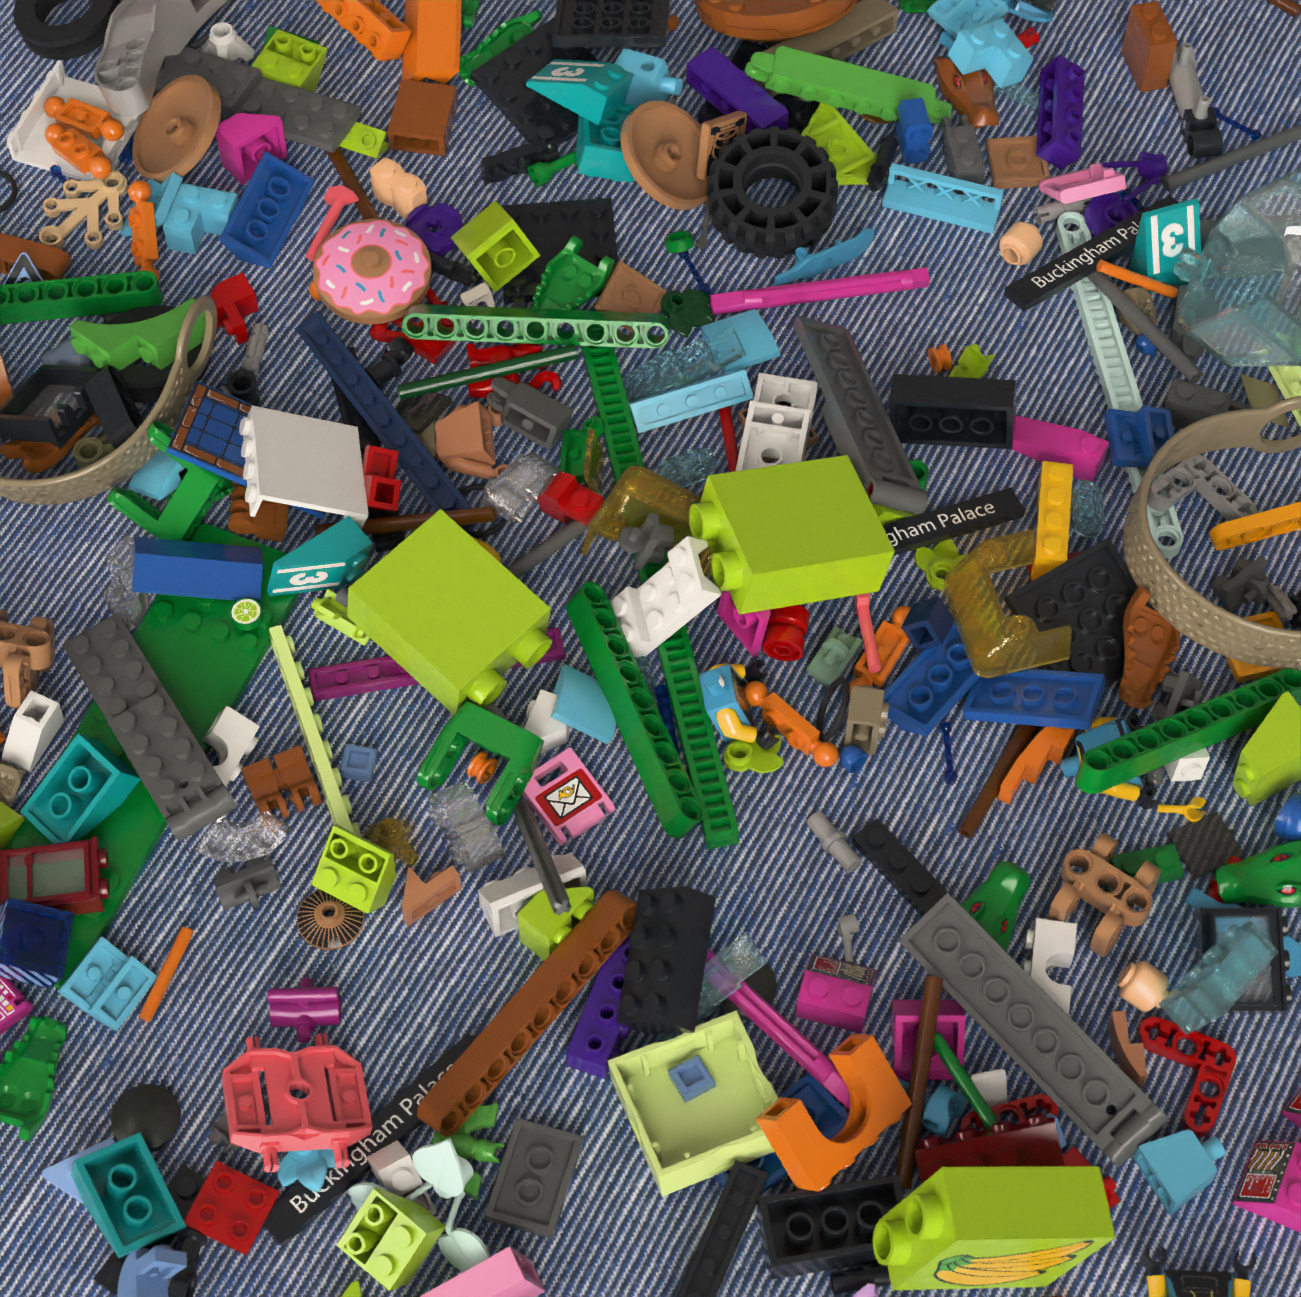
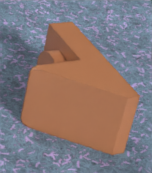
M452 865L444 871L439 870L435 872L426 884L410 866L408 867L402 903L404 923L408 927L462 889L460 874Z

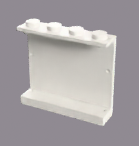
M58 60L53 69L47 73L41 88L35 92L27 110L22 112L20 121L14 131L12 130L8 135L7 145L12 160L81 181L99 180L93 177L90 171L85 175L57 155L46 141V128L50 124L57 122L46 115L44 111L45 101L52 96L62 98L65 103L70 98H74L109 112L113 119H117L122 123L124 134L118 141H108L102 135L97 140L85 136L103 150L106 157L111 161L112 170H116L131 145L143 113L137 116H125L114 112L108 106L99 86L66 77L63 63Z
M252 405L247 417H243L239 427V433L243 435L244 440L241 456L245 457L243 479L247 480L245 501L249 503L250 516L255 517L262 500L341 514L344 515V518L350 516L359 528L362 529L369 514L358 427Z

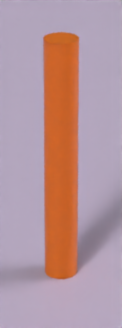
M1100 260L1096 266V270L1101 273L1146 288L1171 299H1174L1178 293V288L1104 260Z
M181 927L139 1014L140 1019L146 1022L152 1021L194 933L191 929Z

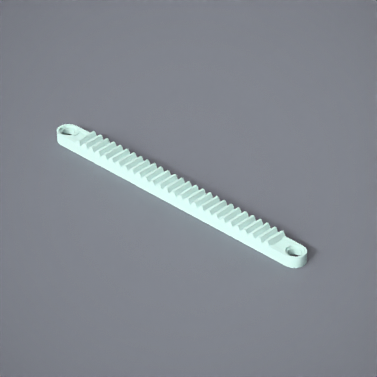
M1068 211L1059 216L1056 235L1062 255L1092 239L1083 215L1074 211ZM1068 223H1073L1077 225L1079 229L1076 231H1069L1064 228V225ZM1085 277L1071 285V291H1074L1073 298L1076 300V308L1079 309V318H1082V328H1085V337L1088 338L1087 344L1090 347V354L1093 356V365L1096 366V375H1099V385H1102V395H1105V404L1108 405V409L1137 412L1143 406L1112 303ZM1125 467V471L1128 473V481L1131 483L1132 493L1135 494L1148 467ZM1164 472L1160 474L1155 480L1164 475ZM1165 490V491H1164L1162 494H1160L1159 496H1161V497L1164 496V495L1166 496L1168 493H1167L1166 490ZM1147 504L1149 528L1157 547L1165 558L1175 557L1181 549L1183 533L1174 505L1166 511H1157ZM1162 536L1171 537L1175 544L1170 547L1164 546L1159 542L1158 538Z

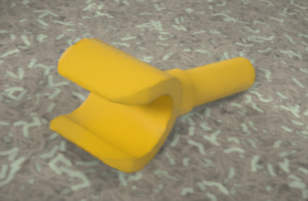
M1194 797L1187 805L1158 804V812L1184 814L1189 821L1197 822L1202 819L1206 811H1198L1196 809L1202 808L1206 800L1202 797Z

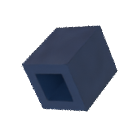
M939 596L914 603L901 627L918 651L942 645L955 620Z

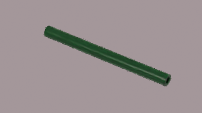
M575 344L397 386L400 399L403 400L495 377L498 378L578 359Z

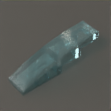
M731 327L708 342L699 338L678 352H674L669 348L623 376L622 382L629 401H633L693 383L746 356L737 332Z
M746 933L705 964L696 1025L718 1010L716 1005L743 987L740 982L767 964ZM683 1033L651 1034L657 1042L673 1039Z

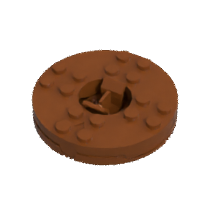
M695 0V8L701 21L717 32L743 40L771 42L795 39L822 30L844 17L856 5L858 0Z

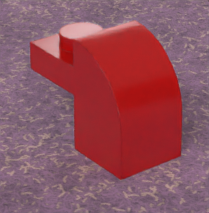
M242 272L221 281L210 294L217 309V328L223 326L227 336L233 335L238 345L249 341L243 317L259 311L255 292Z
M371 445L365 447L362 466L368 508L388 512L397 511L402 481L396 480L394 477L399 451Z
M558 472L538 497L541 511L565 525L572 518L587 526L604 504L602 496L578 484L575 476L564 472Z

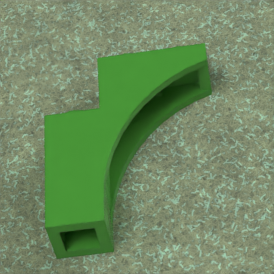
M190 298L162 315L134 323L107 325L77 320L69 326L72 335L71 344L78 354L87 356L98 368H105L111 365L118 371H121L141 357L146 363H151L162 370L175 360L180 329L195 299ZM204 311L199 315L194 324L187 352L201 344L204 340L206 327Z

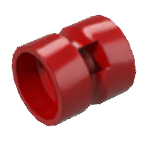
M800 605L771 609L767 624L768 629L765 631L762 650L766 655L785 662L795 661L802 657L805 645L803 636L807 633L810 619L808 610Z

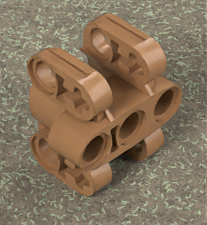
M0 609V668H4L5 702L10 708L19 709L29 692L37 690L39 672H49L53 666L55 658L54 624L52 619L34 616L29 626L8 623L7 611Z
M1105 832L1097 839L1090 852L1084 849H1074L1066 855L1061 870V878L1065 884L1053 899L1047 917L1048 920L1065 922L1071 913H1076L1080 898L1106 914L1097 926L1090 944V949L1103 958L1111 951L1121 931L1127 925L1139 926L1147 920L1153 904L1151 894L1157 885L1162 869L1146 860L1136 875L1131 878L1108 863L1110 859L1114 858L1119 841ZM1079 866L1084 869V872H1074L1070 867ZM1099 885H1108L1114 891H1103ZM1135 905L1139 908H1142V910L1135 911L1133 909Z

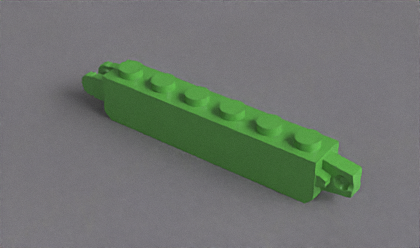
M785 46L778 47L773 54L755 52L750 59L751 62L749 61L745 66L746 75L765 82L764 88L774 90L779 94H790L807 101L813 100L828 104L831 107H841L855 111L858 114H868L880 117L885 121L899 122L897 110L902 100L923 98L931 123L942 124V117L948 116L951 120L952 105L936 99V90L931 84Z

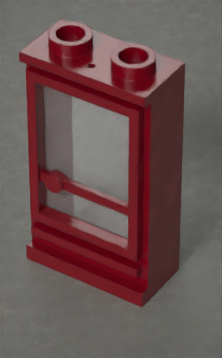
M97 836L92 837L90 840L1 850L0 907L9 900H20L24 902L7 903V905L36 904L40 905V907H6L5 909L53 908L57 910H5L0 924L4 915L3 924L39 920V918L35 917H63L105 911V899L110 898V887L108 878H104L103 868L109 867L107 849L101 848ZM55 912H69V913H70L69 915H23V914H18V913H55Z

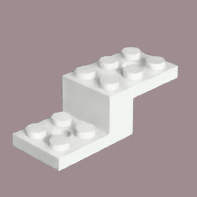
M764 373L758 374L754 399L749 403L735 471L804 461L818 391V382ZM785 401L791 404V407L776 404ZM762 458H776L778 459V461L775 463H766L762 460Z

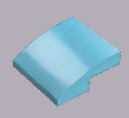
M937 0L927 10V13L942 28L956 38L959 31L1001 19L1009 9L1007 3L1002 0Z
M174 172L161 184L152 178L147 181L152 190L151 197L147 202H153L156 228L165 222L183 179ZM135 202L132 203L131 208L135 207ZM129 213L120 231V234L124 237L132 236V229L128 224Z
M756 309L701 326L702 337L713 350L714 360L724 373L739 368L744 369L780 356L779 348L770 330Z
M159 449L141 469L133 474L129 487L132 491L160 501L178 488L182 481L178 473L185 467Z
M566 664L562 665L554 690V694H557L550 717L607 744L613 738L616 721L598 680Z
M101 936L95 941L57 992L99 1022L117 1031L158 976L133 956L127 957Z

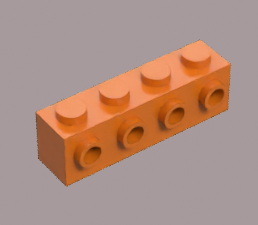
M315 0L321 5L322 10L333 16L342 28L347 29L355 37L358 43L370 50L374 58L380 61L401 59L412 30L379 0Z

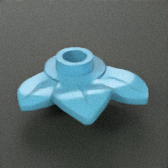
M333 1150L288 1151L280 1161L279 1170L277 1171L281 1185L285 1187L299 1180L304 1187L319 1192L326 1178L327 1167L336 1168Z

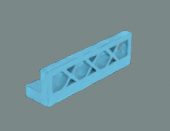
M892 163L882 207L993 234L1000 215L1004 190ZM896 175L907 177L910 181L897 180ZM925 183L935 184L938 188H930ZM953 190H961L966 195L956 194ZM986 196L996 200L995 203L984 201L981 197Z
M739 368L628 402L636 431L637 433H642L751 400L754 397L746 369Z

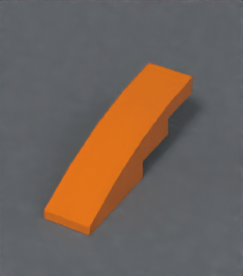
M1045 727L1020 754L1000 787L998 800L1010 805L1022 780L1035 785L1047 760L1060 765L1061 759L1064 758L1078 729Z

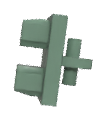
M834 626L808 666L807 674L815 677L816 682L829 688L831 683L837 678L842 677L862 646L863 640L850 636Z

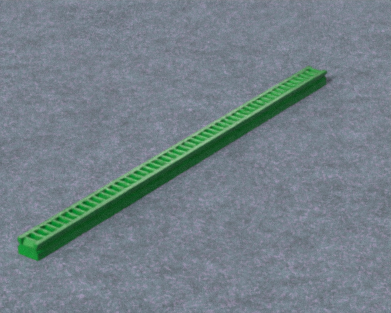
M599 324L589 326L593 333L604 331L603 327ZM580 346L597 416L605 422V430L602 435L617 490L644 471L645 466L614 347ZM650 486L620 506L625 527L633 526L640 529L649 513L657 514ZM666 548L664 558L660 564L646 562L642 570H636L640 586L669 562ZM632 553L633 559L635 561L636 553ZM684 625L661 643L656 650L688 777L703 807L704 817L700 821L706 849L709 850L739 844L738 836L740 833L710 717L705 709L702 687L686 625Z

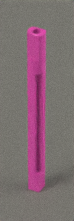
M928 268L717 293L710 294V306L713 315L924 288L929 286L930 278Z
M708 948L704 976L850 1111L849 1091L834 1063Z

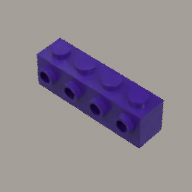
M713 46L687 62L686 82L723 115L739 110L747 113L745 134L750 133V130L756 128L761 130L769 129L770 126L787 130L789 111L782 103H778L762 86H758L751 80L745 71L737 68L726 55L721 54Z
M1058 55L1040 70L1036 156L1063 170L1071 163L1076 162L1082 153L1085 70L1063 56Z
M626 938L601 966L566 1052L568 1067L606 1079L609 1072L607 1061L621 1056L622 1051L618 1049L622 1038L628 1039L632 1030L617 1024L631 942L630 938Z

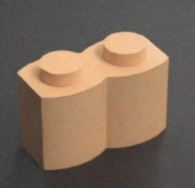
M382 158L370 169L374 196L381 203L393 206L401 217L407 219L408 215L415 208L427 204L426 187L423 181L411 173L404 172L397 162L388 158Z

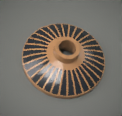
M317 890L310 894L302 902L297 913V926L303 939L311 946L322 950H335L347 946L357 938L364 924L363 911L322 890ZM326 911H335V914L331 917L323 915Z

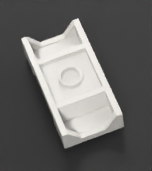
M687 536L667 553L669 562L639 588L627 586L609 601L636 660H642L721 596L720 589L704 576L698 554L708 547L707 541Z

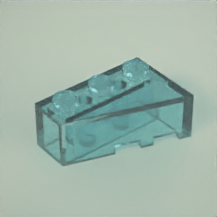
M1251 920L1240 927L1233 924L1226 929L1219 937L1222 941L1218 945L1216 944L1201 957L1202 961L1183 977V980L1158 1003L1186 1035L1223 1016L1279 952Z

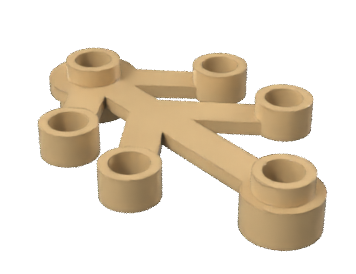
M112 170L111 174L104 179L89 181L67 180L63 184L65 196L69 199L58 200L56 198H48L43 202V209L45 215L50 218L59 216L61 211L75 212L58 227H44L39 233L40 243L61 249L64 244V238L87 218V232L84 236L86 245L93 250L99 249L103 245V237L99 231V206L106 199L108 200V213L105 215L107 228L117 231L123 227L124 222L120 213L119 197L126 192L128 187L125 176L116 170ZM72 187L77 188L74 191H68ZM82 192H95L90 198H79ZM50 206H57L55 209H48ZM112 219H118L115 223L110 222ZM93 237L98 238L96 241H89Z

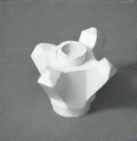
M220 22L212 26L210 37L201 48L202 52L232 61L238 58H242L245 61L254 58V49L241 39L232 26L226 22Z

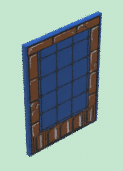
M196 380L191 394L187 397L188 401L176 429L171 434L172 438L166 453L247 487V480L243 479L245 457L241 456L244 440L243 435L239 433V427L243 417H247L252 404ZM290 505L320 519H324L326 515L325 511Z

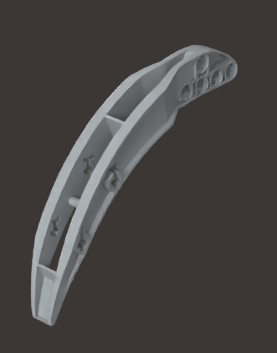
M122 0L111 13L104 46L94 70L95 80L110 109L125 116H137L147 111L151 106L157 77L166 56L179 55L199 28L228 0Z

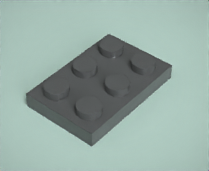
M516 1118L484 1215L485 1220L553 1239L584 1143V1136Z

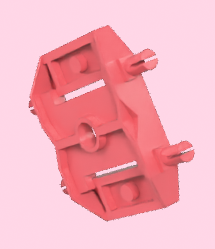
M321 1033L314 1036L315 1046H309L296 1052H289L278 1048H261L260 1038L255 1036L253 1042V1037L250 1036L245 1040L247 1051L222 1072L221 1079L230 1143L261 1153L263 1155L264 1171L270 1173L271 1168L272 1173L279 1170L277 1152L332 1149L335 1167L341 1168L342 1164L343 1168H346L350 1165L347 1147L371 1135L373 1126L362 1065L338 1046L329 1045V1037L326 1033H323L322 1037ZM258 1071H264L272 1125H266ZM292 1090H301L307 1094V1097L298 1099L293 1097L290 1092Z

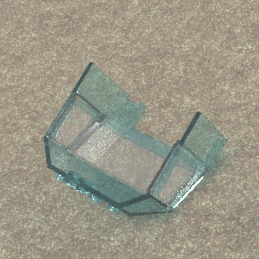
M1300 168L1242 195L1212 227L1201 255L1195 252L1193 248H1183L1179 254V259L1183 262H1177L1173 268V273L1178 278L1189 282L1175 319L1191 338L1227 368L1236 366H1301Z

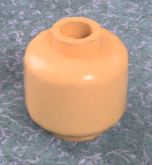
M1026 222L1014 223L1001 237L999 242L1001 256L1012 265L1028 264L1041 250L1043 245L1042 236L1038 228Z
M1141 961L1137 964L1131 962L1117 981V985L1120 987L1119 993L1121 998L1142 1012H1148L1154 1007L1162 1008L1170 996V991L1167 990L1169 980L1166 974L1146 961Z

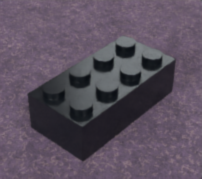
M893 374L889 397L890 421L901 443L1013 449L1016 423V380Z
M688 886L639 890L617 1024L646 1034L695 1032L716 897Z
M899 1174L831 1185L820 1191L800 1190L758 1197L756 1212L769 1279L773 1280L858 1266L862 1263L878 1262L873 1250V1233L879 1219L904 1199Z

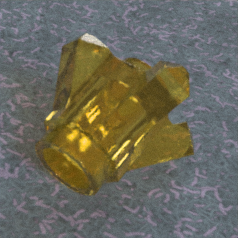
M384 818L378 823L370 824L363 832L370 841H375L376 845L394 853V860L400 859L404 864L412 867L419 859L406 840L414 828L406 820Z

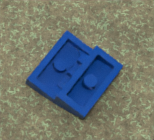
M1141 406L1137 412L1109 408L1104 415L1112 466L1148 467L1158 450L1174 435L1170 409Z

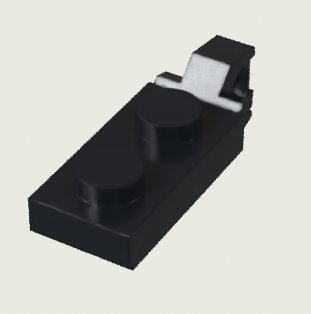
M554 141L541 145H535L534 142L482 158L481 178L485 185L492 182H501L507 177L519 173H528V167L539 161L550 163L559 159L560 153Z

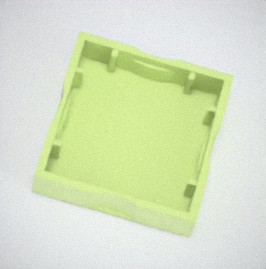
M737 1011L697 1025L694 1033H683L673 1039L652 1043L607 1061L612 1083L662 1197L732 1169L735 1160L747 1163L775 1152L756 1118L771 1106L778 1097L772 1084L764 1076L758 1065L754 1046ZM699 1055L713 1077L716 1087L685 1103L669 1078L668 1070Z

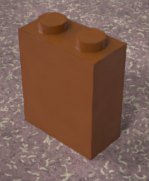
M1158 0L1131 5L1121 53L1140 93L1166 88L1177 46V39Z
M401 79L388 127L390 150L446 156L458 108L457 86Z

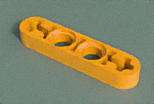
M1301 501L1218 524L1210 530L1209 538L1214 548L1221 551L1301 529Z

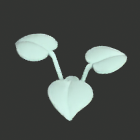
M450 1138L436 1144L418 1148L413 1154V1164L418 1174L427 1182L405 1198L413 1201L432 1186L439 1196L446 1199L454 1197L445 1227L447 1234H442L439 1237L438 1244L442 1254L450 1264L465 1272L491 1257L487 1247L475 1233L464 1228H456L454 1230L453 1227L460 1202L465 1196L463 1190L473 1176L474 1170L467 1160L457 1156ZM362 1182L351 1186L348 1194L359 1211L373 1188L378 1187L385 1191L387 1190L374 1183Z

